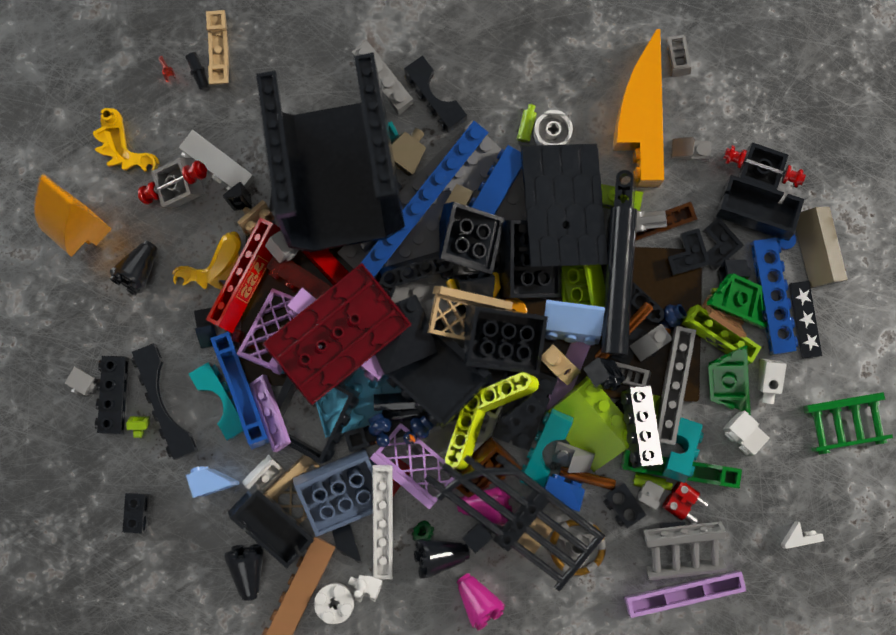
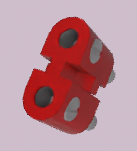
M678 481L671 490L672 493L665 499L662 508L681 521L686 519L692 524H696L698 519L689 513L691 506L697 503L705 509L709 503L699 497L700 492L686 482Z

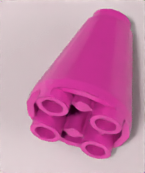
M498 487L483 490L512 512V505H509L511 497ZM463 495V497H460L492 523L504 526L508 522L507 518L478 496L473 495L467 498ZM457 506L458 512H462L464 515L470 516L467 512H465L463 509Z
M467 573L457 580L458 590L473 628L479 631L488 625L487 621L492 618L496 620L504 614V603L474 576Z

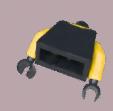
M497 261L494 264L495 269H493L491 275L484 272L455 275L454 279H452V269L449 270V276L444 275V272L441 273V277L447 280L446 285L448 288L492 298L497 296L501 288L499 273H497L500 264Z

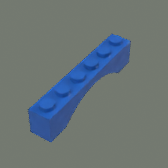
M226 332L210 338L234 400L248 445L253 450L270 443L230 333Z

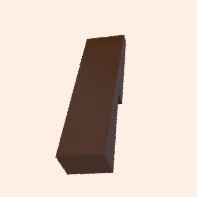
M692 202L666 210L667 227L636 232L635 242L698 221Z

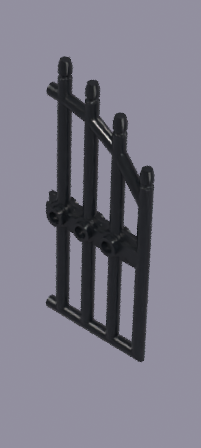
M466 455L463 460L475 470L465 474L459 473L452 466L444 463L442 469L454 478L447 486H444L438 480L436 481L430 475L425 477L426 482L433 485L439 491L435 496L438 500L442 501L447 497L496 535L493 541L507 552L514 548L556 580L557 583L554 588L559 592L606 536L501 455H498L495 459L503 467L487 468L474 461L471 456ZM496 475H515L531 487L533 491L527 498H524ZM484 476L521 506L513 514L470 480ZM462 484L507 518L508 522L500 529L452 491ZM549 502L594 536L588 546L542 512ZM536 518H539L582 551V553L574 561L532 529L530 525ZM526 533L570 568L563 576L517 542L520 537Z

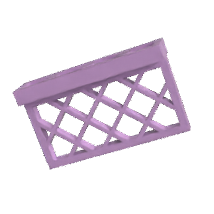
M273 288L271 289L237 352L239 357L271 369L273 373L281 374L283 370L273 357L269 363L262 360L261 355L268 351L266 349L259 351L257 343L269 339L276 333L268 334L266 326L276 323L278 330H280L278 322L288 318L290 321L292 320L288 313L277 318L274 310L285 307L288 312L287 305L294 298L293 296ZM275 295L282 298L283 303L272 306L271 301ZM272 312L275 319L263 322L264 314ZM263 328L266 335L255 339L253 335L255 331ZM255 345L257 352L252 354L244 353L246 347Z
M400 423L389 436L390 441L394 438V443H389L388 446L394 445L395 457L387 458L381 453L385 447H380L369 459L376 465H393V479L424 506L431 509L438 499L428 493L429 483L426 480L421 483L413 480V471H424V477H426V470L438 469L439 482L446 483L445 486L451 483L454 478L451 477L450 480L441 481L440 469L442 467H440V462L444 464L446 463L445 460L418 437L414 444L419 443L422 446L423 454L411 455V445L408 444L409 456L398 457L397 445H405L406 443H397L396 434L400 429L405 432L410 431ZM434 456L437 459V467L426 468L425 457ZM423 457L424 468L412 469V458ZM409 458L410 470H401L398 466V459ZM391 459H395L396 465L391 461Z

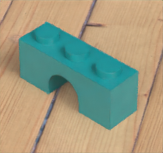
M680 418L676 443L683 447L684 453L679 454L671 451L667 457L662 476L683 483L686 482L688 477L692 478L695 467L692 466L693 460H697L700 451L697 449L698 443L701 444L704 432H701L702 424Z

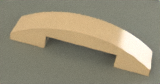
M225 10L206 11L209 47V85L228 84L229 51Z

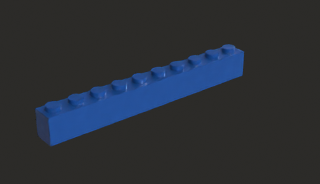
M473 121L405 206L403 209L405 227L389 238L378 240L361 263L364 264L373 277L376 276L489 133L477 122Z

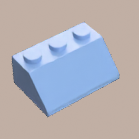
M546 300L544 316H548L545 338L548 340H565L569 343L599 344L605 307Z
M208 466L193 468L190 470L191 473L186 475L193 498L204 497L240 485L238 480L216 469H209Z

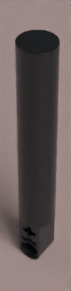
M622 170L616 175L614 207L611 208L605 312L601 348L602 354L628 355L637 209L634 208L636 180L628 170ZM624 177H631L628 184H621V180ZM626 195L629 200H625V203H623L621 199H624Z

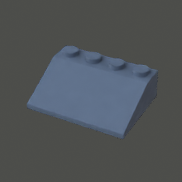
M366 449L293 478L294 487L316 537L373 514V466Z

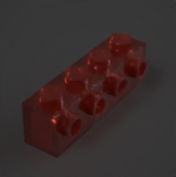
M272 256L266 265L270 276L276 280L278 278L285 281L284 285L292 290L303 288L316 299L331 288L330 285L291 260H284L279 263Z

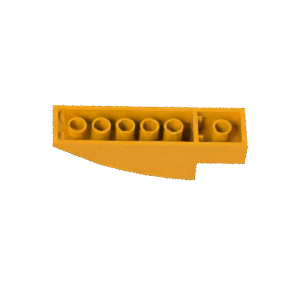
M656 29L631 73L622 96L614 131L613 151H635L632 154V162L636 164L635 171H633L636 188L660 187L664 181L660 29Z
M45 175L40 177L35 199V217L39 228L71 257L85 242L87 244L93 243L97 246L112 228L85 204Z

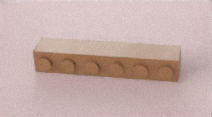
M316 536L313 538L314 541L306 548L305 556H301L296 564V567L299 568L296 575L292 573L287 584L290 587L287 593L283 591L278 601L281 603L279 609H274L269 619L272 621L270 627H266L262 635L294 634L336 549L335 545Z

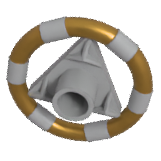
M572 519L560 524L566 530L572 526H580ZM588 521L591 525H593L595 528L601 531L595 524ZM554 531L550 542L557 547L558 540L569 556L575 561L582 551L565 538L559 537L560 534ZM592 534L574 535L587 546L594 538ZM605 538L598 545L599 551L596 559L584 568L581 565L574 574L575 576L589 574L599 567L606 552ZM550 552L555 565L563 572H566L570 567Z

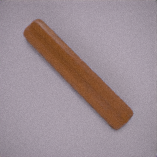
M563 466L560 468L559 476L610 490L615 488L616 480L587 472L568 473V467Z

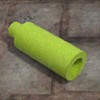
M528 104L527 110L523 111L516 139L520 142L530 143L537 115L534 112L535 105Z
M639 472L634 474L633 486L642 488L645 482L649 480L663 487L664 490H672L673 483L666 482V478Z

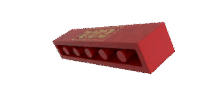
M259 218L206 318L207 321L233 334L273 258V255L265 245L271 236L281 230L280 227L270 221Z

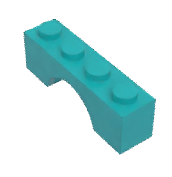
M207 362L190 372L189 376L198 391H212L222 400L223 415L217 425L226 440L231 441L244 433L234 400L228 393L230 391L226 381L222 382L218 376L221 374L216 364L212 365V363Z
M553 408L550 414L546 412L542 421L545 424L542 431L538 430L534 441H537L535 448H530L526 457L529 458L527 465L523 464L521 470L542 487H544L550 474V468L544 462L542 451L552 441L565 440L573 423V417Z

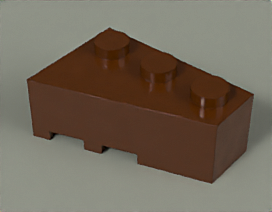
M492 437L486 440L472 454L474 461L479 462L485 468L503 467L495 459L498 455H501L522 470L517 460ZM468 465L464 470H456L461 474H465L475 469ZM496 475L501 480L506 478V475ZM484 476L470 480L482 490L488 488L489 484L492 483ZM462 484L456 488L467 498L475 495Z

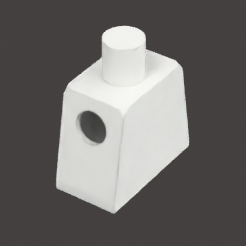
M760 358L758 390L764 392L762 403L774 404L775 394H782L786 363L779 360Z

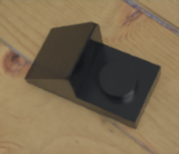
M212 307L194 311L197 327L195 332L201 349L213 347L210 338L218 336L217 326L206 320Z

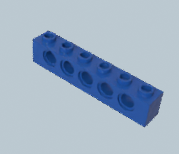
M776 237L755 240L750 243L756 281L757 284L762 286V299L765 306L762 315L763 321L767 322L765 332L769 355L797 351L796 347H798V339L793 333L795 322L794 318L790 316L789 311L791 309L790 298H787L786 294L788 283L783 277L785 266L784 262L780 260L779 255L781 253V244L777 242ZM765 254L772 257V263H767L764 260ZM768 273L775 275V282L768 280ZM772 292H776L779 295L778 301H774L771 298ZM776 310L782 313L781 320L775 318L774 312ZM779 329L785 331L786 336L784 339L779 338Z

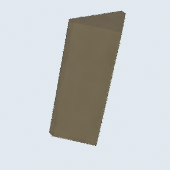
M815 207L802 211L796 227V234L810 287L815 288L847 281L830 207Z

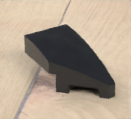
M351 525L332 530L337 550L341 554L360 563L361 558Z

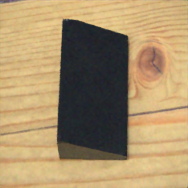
M242 182L237 183L223 194V198L234 211L243 210L245 207H252L251 194Z

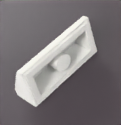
M267 455L242 483L248 490L254 484H257L265 492L285 470L270 455Z

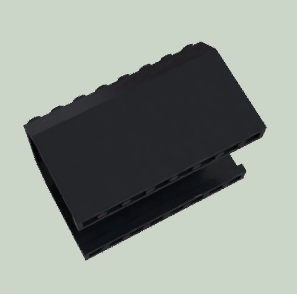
M374 52L354 56L361 103L296 115L284 113L281 107L276 70L256 74L274 214L289 248L315 252L386 239L405 227L383 91Z

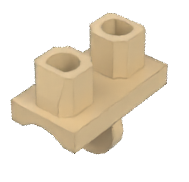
M262 200L251 210L248 207L243 208L245 215L237 223L242 228L243 233L248 236L252 233L259 218L272 222L274 216L266 202Z

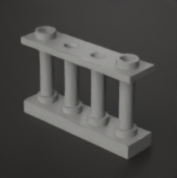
M722 521L644 530L647 548L652 547L653 565L646 566L649 581L727 572L723 557L719 558L718 540L726 539V531ZM710 540L711 559L699 560V542ZM691 543V561L680 562L679 544ZM671 545L672 563H660V546Z

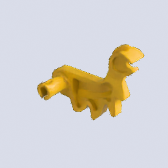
M113 108L102 109L100 112L102 114L100 115L101 127L93 131L95 139L103 143L102 146L96 147L95 151L103 156L112 157L106 165L114 167L122 164L124 171L129 170L135 165L140 166L145 172H147L148 165H153L152 171L157 169L160 161L155 155L148 153L137 154L127 149L122 115Z
M232 231L222 236L207 268L176 267L172 272L174 274V284L178 280L177 277H182L184 279L182 285L196 281L203 289H207L208 284L222 290L224 285L220 280H227L240 256L241 239L239 234Z

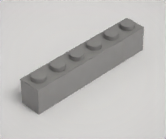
M679 326L673 329V340H671L656 421L659 442L661 444L673 446L676 443L696 334L694 329Z

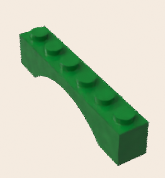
M623 451L621 470L662 476L667 457L662 456L663 464L633 469L629 458L630 451ZM693 462L692 466L695 467L692 478L688 477L687 481L740 489L742 469Z

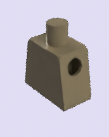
M415 128L411 135L407 132H402L391 142L395 166L408 176L415 173L426 149L420 143L424 133L418 128Z

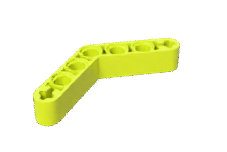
M522 372L481 389L460 411L446 453L445 462L454 469H466L468 464L463 459L466 455L472 457L486 412L534 393L539 386L538 379ZM511 387V392L508 394V389Z

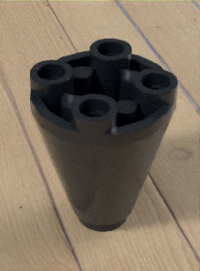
M144 241V243L138 245L109 271L112 275L110 280L117 285L122 284L134 296L137 293H142L149 278L158 248L151 242Z
M428 539L416 540L417 550L414 551L415 562H419L418 573L420 579L435 576L464 563L465 560L470 558L467 544Z
M253 544L250 547L244 548L243 545L232 546V551L226 552L224 556L227 567L239 595L242 596V600H254L259 593L264 551L259 544Z

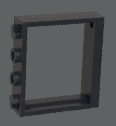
M288 376L276 399L282 418L297 388ZM338 384L334 387L349 396L323 451L321 452L290 434L288 435L291 443L288 446L320 464L332 459L335 452L333 449L342 439L343 434L341 432L344 426L346 427L351 420L350 413L359 403L358 397L360 392L347 385L341 386Z

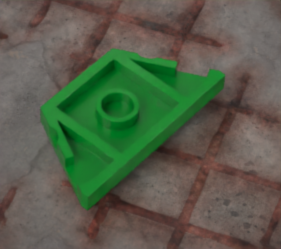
M734 273L728 274L708 300L707 306L759 328H767V322H763L762 311L765 310L762 299V286Z
M743 346L709 362L710 401L724 404L732 410L736 408L746 411L751 416L747 346Z

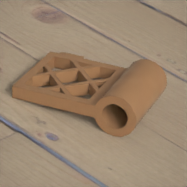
M709 295L701 307L706 309L708 315L739 337L745 338L747 334L742 328L744 321L707 306V302L712 296Z

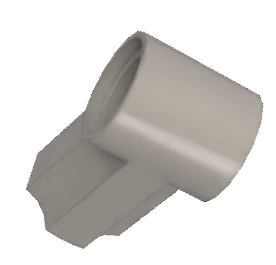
M665 210L646 213L645 211H637L636 232L667 227Z

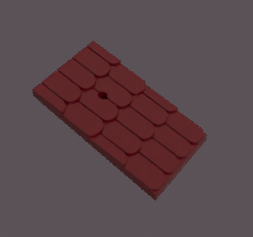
M361 263L262 345L312 406L412 324L364 264ZM318 345H322L323 349H319Z

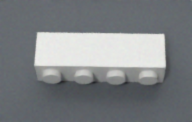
M194 130L190 132L179 146V149L182 151L181 155L184 158H194L195 161L198 160L205 164L207 171L212 174L211 178L219 184L221 182L226 184L227 190H230L239 182H242L247 189L255 179L250 172Z

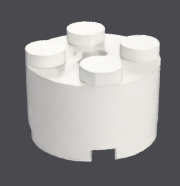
M548 110L536 120L533 137L536 145L568 144L573 132L572 122L562 111ZM551 128H554L555 134H551Z
M337 582L325 585L317 593L314 601L318 617L328 624L342 623L351 615L355 606V597L352 590L346 585ZM332 598L335 601L339 600L338 608L331 606Z

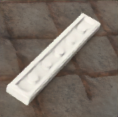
M373 465V577L377 579H393V465Z

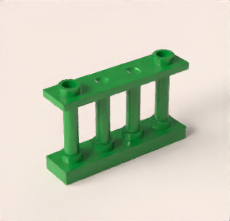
M884 392L803 406L804 414L811 413V416L814 418L819 447L811 448L812 452L818 451L820 455L830 453V449L874 441L876 445L887 443V439L893 438V435H884L878 405H880L879 401L885 400ZM867 403L868 407L870 406L876 437L865 438L859 411V408H861L860 404ZM846 406L852 412L857 440L848 442L845 440L840 415L841 407ZM823 410H830V413L833 415L838 440L836 444L827 445L821 418Z

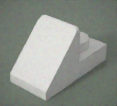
M795 521L782 541L781 548L788 549L824 541L823 534L816 533V530L805 531L803 535L800 522Z

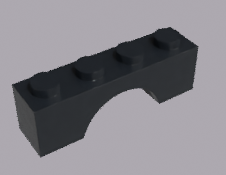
M423 55L404 68L405 80L409 85L413 84L415 86V93L420 100L424 99L426 101L428 111L438 117L439 120L437 122L443 130L447 129L448 132H451L467 120V114L456 100L442 101L432 94L429 86L434 76V70Z

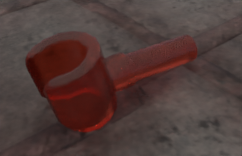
M160 56L158 59L163 67L162 74L165 81L169 82L167 77L172 75L175 79L176 75L173 68L168 67L163 57Z
M237 329L234 330L232 340L243 343L244 332ZM254 345L248 346L253 351L256 349Z

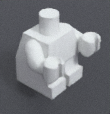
M359 575L358 579L351 577L348 583L355 586L354 597L357 602H362L364 596H368L371 601L376 602L383 585L382 580Z

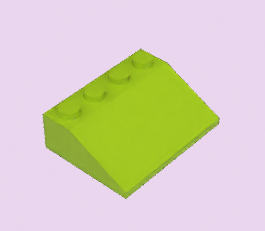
M588 376L546 411L550 414L553 408L573 417V423L566 436V440L571 446L595 454L590 468L593 472L629 448L626 438L627 427L624 422V414L603 389L594 387Z

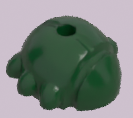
M426 520L420 521L413 528L412 536L414 537L412 539L414 541L419 539L430 540L433 536L434 527H431V524Z

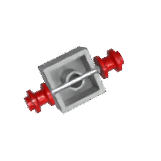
M178 158L151 171L154 181L138 189V198L146 205L151 204L153 200L160 199L162 207H178L205 195L201 180L206 178L207 168L205 164L198 160L195 161L194 158Z

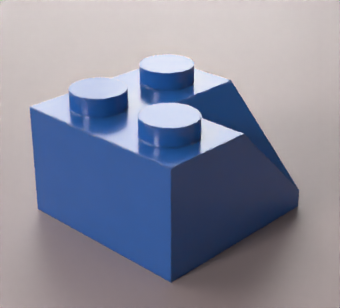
M552 474V477L548 476L543 488L572 510L580 512L585 489L581 488L582 484L572 480L569 484L564 481L565 477L557 474Z

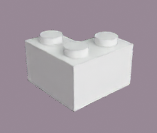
M746 411L737 412L722 429L726 432L724 434L725 437L731 442H737L740 445L739 449L745 455H755L770 439L758 427L759 423Z

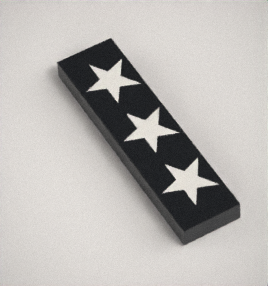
M808 280L790 283L789 287L801 357L806 359L822 356L810 282Z

